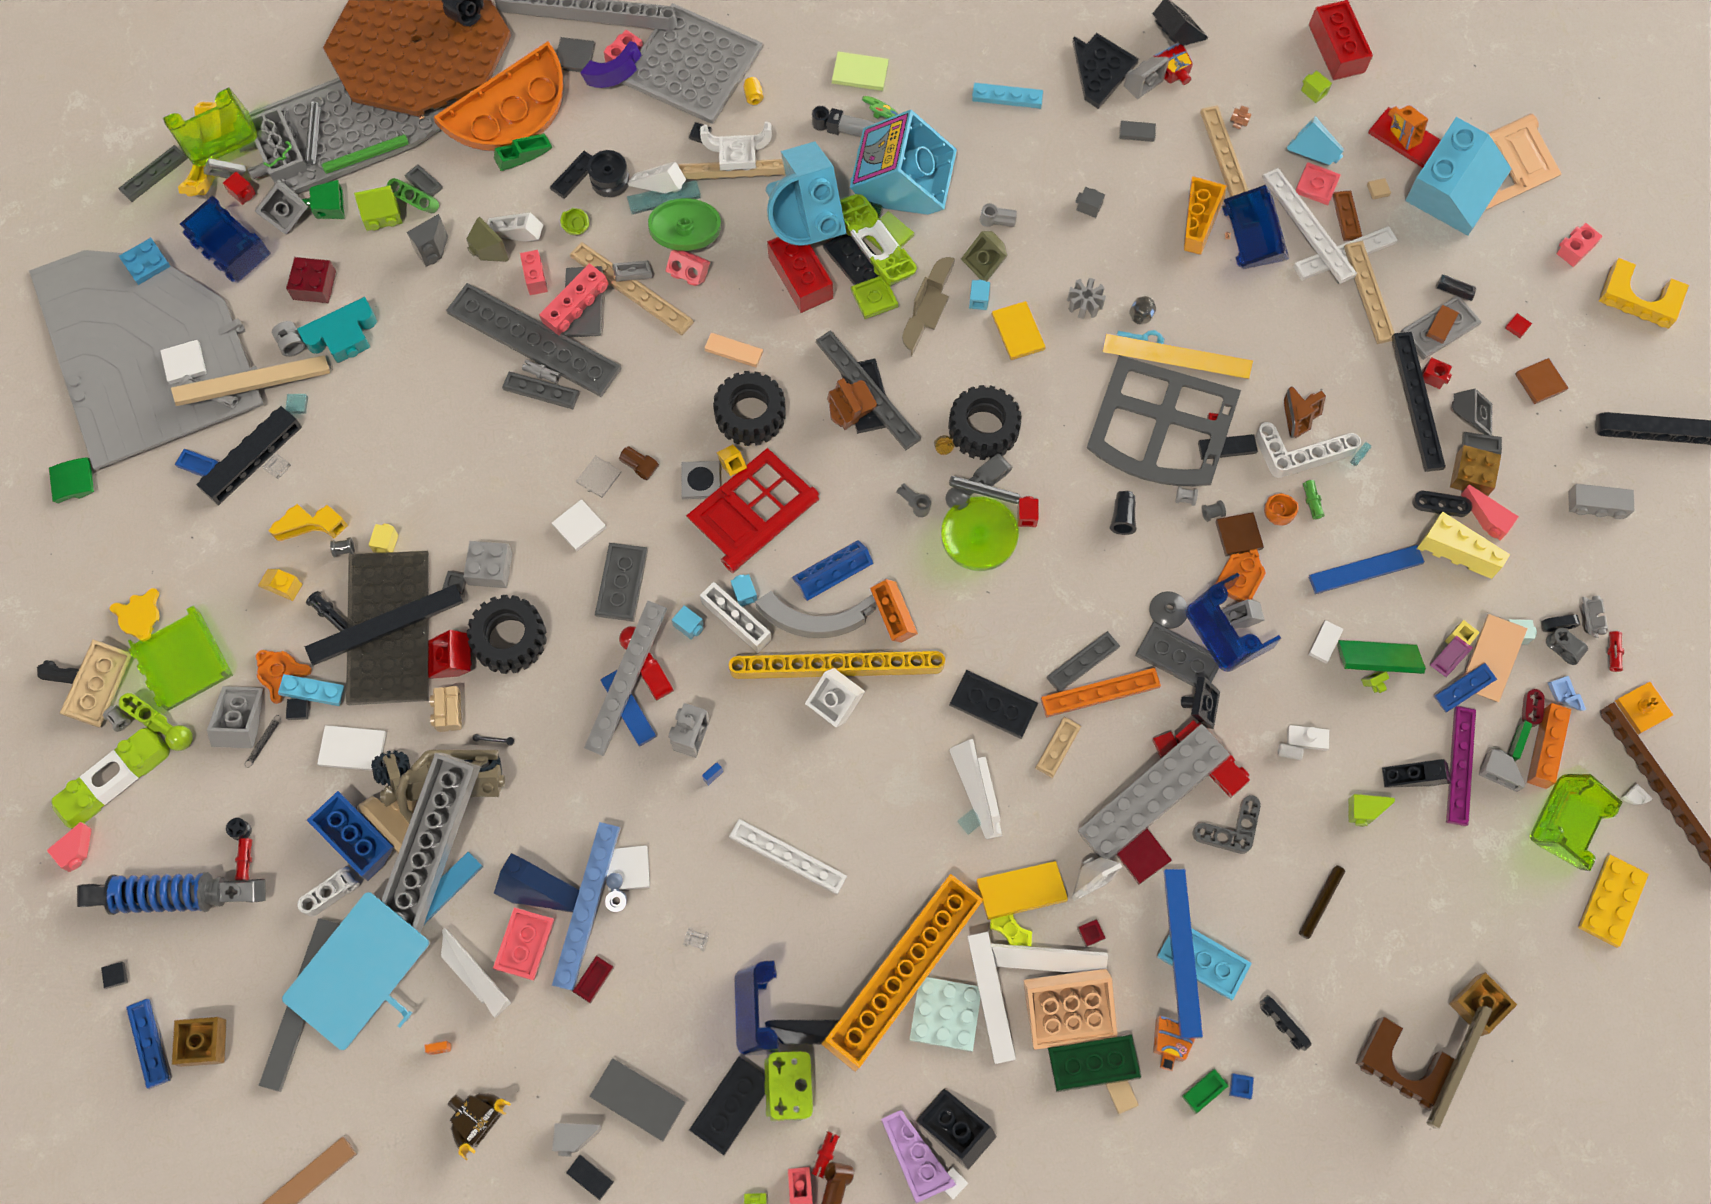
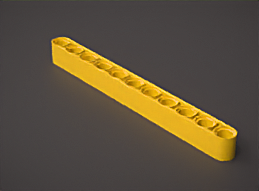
M938 651L735 656L730 659L728 665L730 674L735 679L822 677L825 671L834 668L832 666L834 662L842 664L840 668L835 669L844 676L939 674L942 672L945 656ZM918 660L921 662V665L913 666L911 662ZM939 660L941 664L934 666L931 661ZM857 661L860 662L862 666L859 668H855L852 666V663ZM879 661L882 665L874 667L872 662ZM893 661H899L901 665L899 667H894L891 663ZM818 662L822 664V667L815 669L812 665ZM778 663L781 664L783 667L779 670L773 669V665ZM795 663L802 664L800 669H794L792 666ZM738 664L743 666L739 671L733 669ZM761 664L763 667L760 670H754L753 666Z

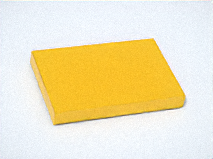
M1026 301L992 311L991 315L1010 360L1046 349Z

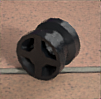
M233 818L226 825V833L237 841L241 838H248L251 834L252 828L250 824L241 818Z

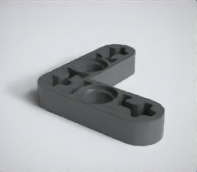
M1253 795L1246 796L1242 800L1235 831L1207 823H1200L1193 830L1194 839L1199 843L1235 853H1247L1252 848L1261 807L1260 800ZM1252 801V805H1254L1255 807L1251 809L1250 815H1243V813L1246 814L1249 809V806L1246 805V803ZM1242 820H1249L1252 828L1250 830L1244 829L1241 825ZM1202 828L1205 829L1204 832L1207 834L1215 831L1213 841L1210 840L1212 836L1205 835L1203 838L1200 837L1201 834L1198 831ZM1219 833L1226 834L1228 842L1225 844L1220 843L1217 835ZM1243 839L1245 840L1244 843L1247 844L1243 849L1239 843H1234L1230 846L1232 840L1240 842Z

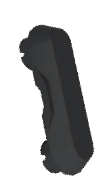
M45 660L43 664L38 665L37 676L42 680L73 684L79 669L59 668L55 662Z

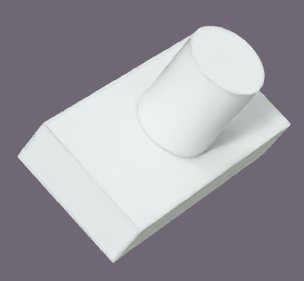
M1289 725L1287 727V745L1327 751L1329 749V730Z

